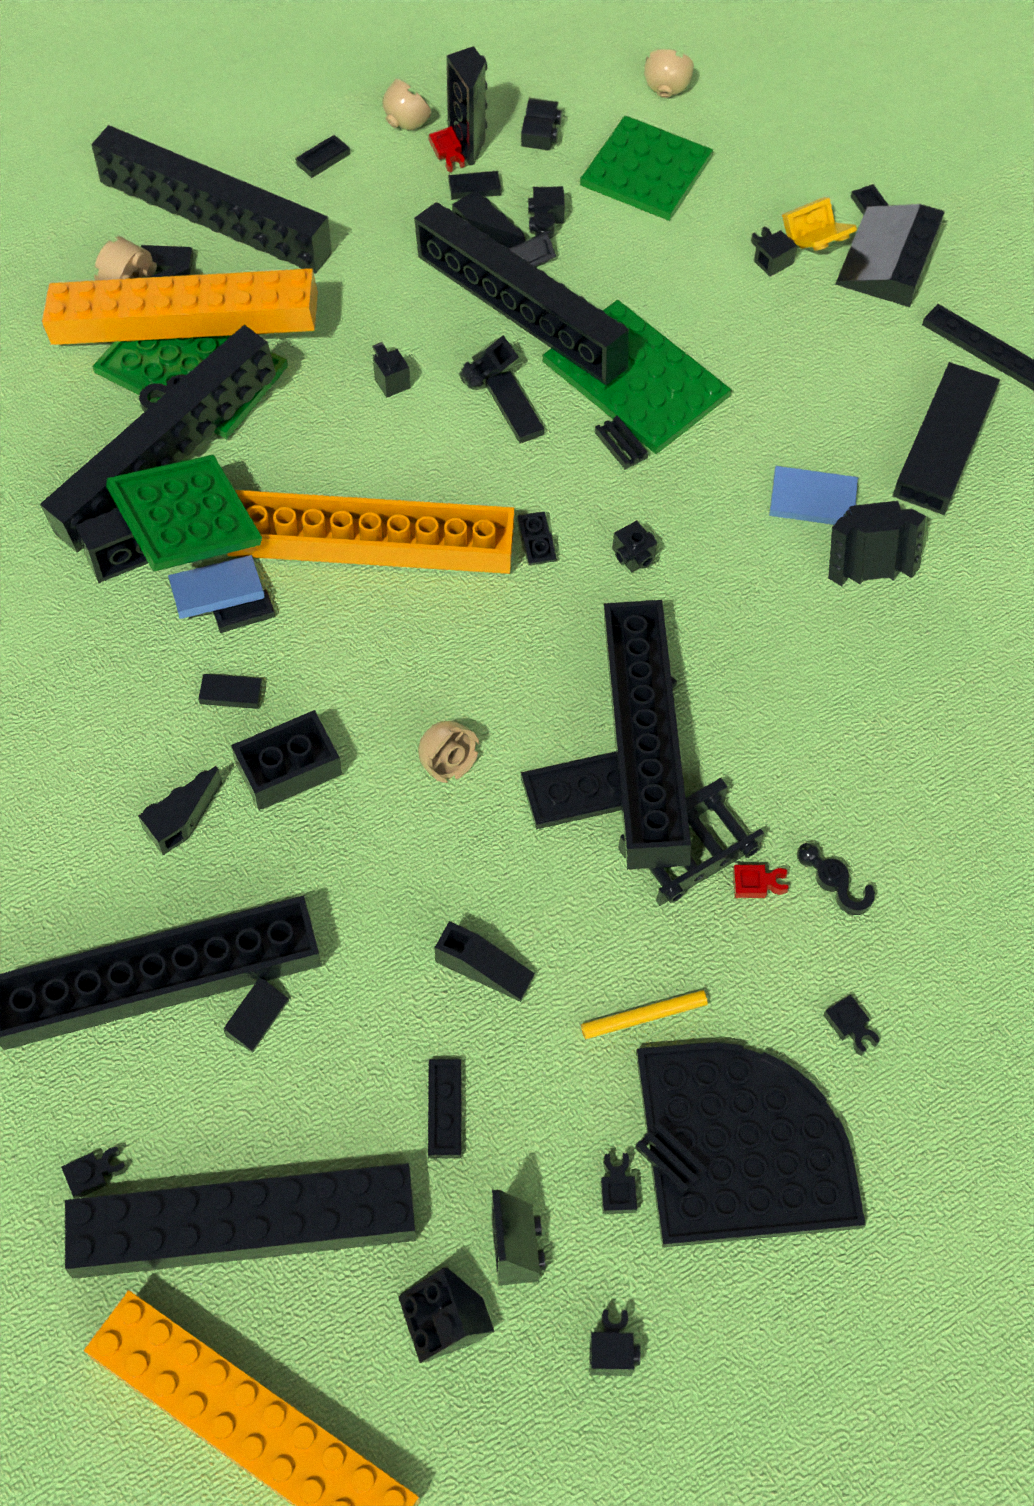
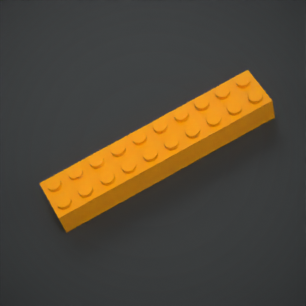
M313 268L49 283L42 323L51 345L233 335L244 324L256 334L315 331L318 290Z
M235 490L261 534L262 541L259 546L227 553L228 556L245 557L252 555L253 558L510 574L514 507Z
M129 1290L83 1350L93 1361L292 1506H418L420 1504V1499L416 1494Z

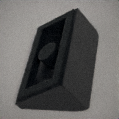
M260 977L225 1025V1036L253 1053L288 1003L289 998Z

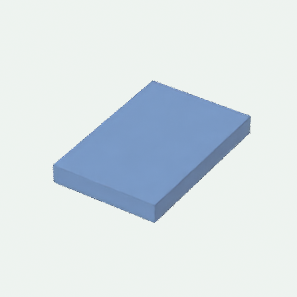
M776 466L769 516L834 525L840 517L844 516L849 506H855L858 477Z
M252 555L168 575L180 619L265 598Z

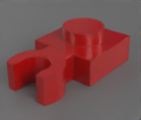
M452 126L429 134V142L438 160L446 158V169L448 172H453L452 162H458L460 167L464 168L465 159L460 153L462 146Z
M734 865V898H766L767 890H771L777 895L786 894L789 888L788 885L778 884L776 879H785L787 870L778 868L771 873H766L765 865Z

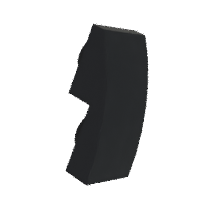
M545 511L518 515L517 523L528 566L556 561L551 533H549Z

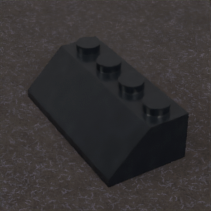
M474 46L446 55L448 127L452 126L462 146L460 153L464 156L469 166L475 164L485 142V129H487L485 110L488 108L485 99V91L488 89L485 79V71L488 69L487 61Z

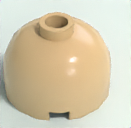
M665 49L651 52L650 57L646 58L644 67L647 85L661 97H670L684 91L690 83L694 69L693 61L687 55L683 54V58L675 56L676 51Z
M396 79L384 94L382 102L383 109L387 114L385 119L395 129L399 126L404 130H414L424 124L431 116V109L418 93L414 95L408 91L410 86L399 79Z
M440 721L432 725L420 740L418 747L420 763L429 775L437 781L447 783L446 779H450L454 775L456 779H459L471 769L477 759L478 752L475 751L476 743L479 744V739L473 731L460 723Z

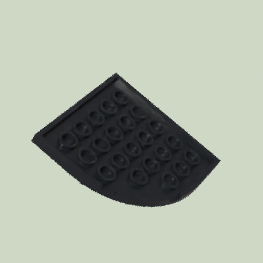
M719 1042L694 1043L636 1049L646 1133L651 1131L659 1122L708 1168L700 1180L683 1195L651 1164L662 1248L863 1229L866 1226L854 1159L844 1127L840 1119L836 1118L834 1112L826 1103L827 1099L798 1070L768 1053L763 1052L761 1054L744 1049V1046ZM658 1135L656 1136V1138L660 1142H662L685 1166H687L694 1174L696 1173V1171L688 1163H686L663 1139H661ZM651 1143L648 1144V1148L684 1183L688 1181Z

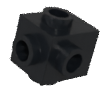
M637 520L614 532L612 550L615 552L619 563L625 564L631 573L639 568L648 567L655 560L656 539Z

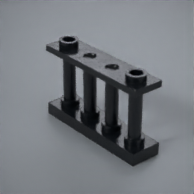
M722 778L686 797L689 826L713 857L698 865L691 856L690 866H684L687 872L674 880L671 879L663 867L649 868L662 886L658 890L656 900L659 906L668 901L670 903L678 901L683 897L686 890L743 856L746 858L753 856L761 848L760 845L764 832L759 829L748 836L724 805L728 786ZM707 810L714 811L737 840V843L723 850L699 819L700 815ZM622 834L619 839L618 850L626 858L624 834Z

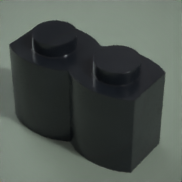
M529 98L521 131L522 147L550 150L552 143H557L558 128H556V125H561L562 110L558 109L559 101Z

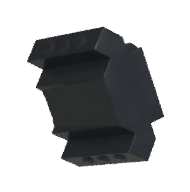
M898 501L849 506L844 516L840 517L832 527L828 579L842 587L848 578L860 585L863 581L880 578H890L894 581L900 572L913 578L921 564L926 516L912 508L901 510Z

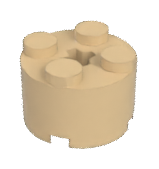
M120 236L115 237L117 241L114 243L108 241L103 246L95 263V267L99 269L98 276L94 274L95 281L147 278L154 275L157 267L156 263L152 261L149 251Z

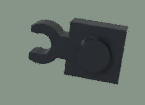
M851 995L824 1012L823 1016L842 1041L848 1037L853 1039V1048L858 1055L862 1056L866 1052V1048L861 1043V1040L870 1041L873 1047H876L880 1042L878 1035L874 1031L865 1028L869 1024L870 1019Z
M117 1147L107 1149L101 1159L97 1160L92 1152L61 1167L74 1199H79L107 1186L104 1176L108 1174L118 1176L127 1170L124 1162L116 1166L110 1165L111 1160L120 1155Z
M623 1153V1164L618 1167L611 1164L610 1154H605L603 1166L610 1177H601L600 1180L603 1214L637 1212L635 1176H625L629 1166V1156L627 1153Z

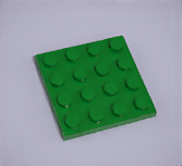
M624 115L581 176L580 186L670 221L711 160L713 149Z
M214 454L107 478L106 487L153 572L261 545V534Z

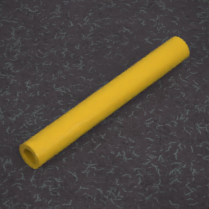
M704 990L583 1023L581 1024V1030L586 1040L707 1006L708 1001Z

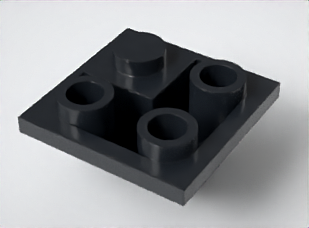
M448 1267L440 1269L398 1296L420 1363H425L471 1346L495 1332L483 1297Z

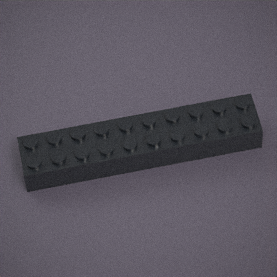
M110 125L91 144L100 182L108 187H113L129 196L139 198L150 205L160 207L171 214L179 215L192 223L200 224L237 242L254 247L258 251L273 255L279 260L294 264L301 269L313 268V273L315 274L332 254L329 221L326 215Z
M435 202L414 217L418 257L604 385H608L628 368L629 329L624 324L617 322L603 310L596 308L583 297L578 296L562 283H558L544 271L537 269L528 263L526 259L519 257L505 245H501L487 233L480 231L469 221L462 219L453 213L451 209L444 207L440 203Z
M244 324L40 503L54 534L78 553L83 547L76 525L118 508L106 487L107 478L180 462L185 456L190 455L205 438L210 437L215 432V429L225 420H229L244 403L249 402L263 386L271 383L276 376L268 342Z
M662 599L604 603V629L627 870L690 866L691 840Z
M303 895L1 973L0 1046L3 1050L250 986L255 984L260 977L269 981L322 967L305 897Z
M409 1163L65 1200V1270L73 1279L416 1241Z

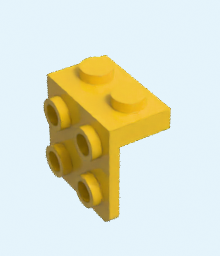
M829 197L820 198L782 214L786 235L793 239L799 248L813 247V250H821L827 248L829 242L846 240L850 237L849 234L857 231L854 224L835 223Z

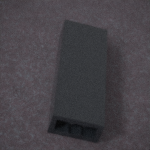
M948 363L899 475L892 497L945 515L990 408L1000 379L961 365Z

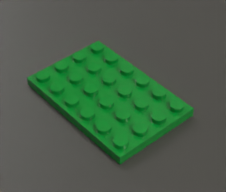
M617 299L603 311L629 329L628 368L608 385H604L552 348L543 354L542 362L613 419V417L618 415L633 435L657 455L731 396L732 389Z
M232 335L114 341L95 362L93 370L94 373L139 395L141 390L147 385L157 383L166 386L171 377L187 375ZM270 352L276 376L271 383L263 386L249 402L244 403L229 420H225L215 429V434L225 439L231 436L287 369V359ZM154 397L150 401L155 403L161 397Z

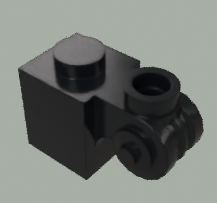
M563 186L533 187V198H528V214H533V217H529V233L534 232L535 235H539L543 232H548L551 239L555 233V224H564L565 202Z
M502 335L472 357L473 362L467 361L463 364L464 367L459 375L462 382L469 389L472 387L476 388L477 386L480 387L484 384L483 380L485 377L488 379L500 373L518 359L519 356L504 335Z

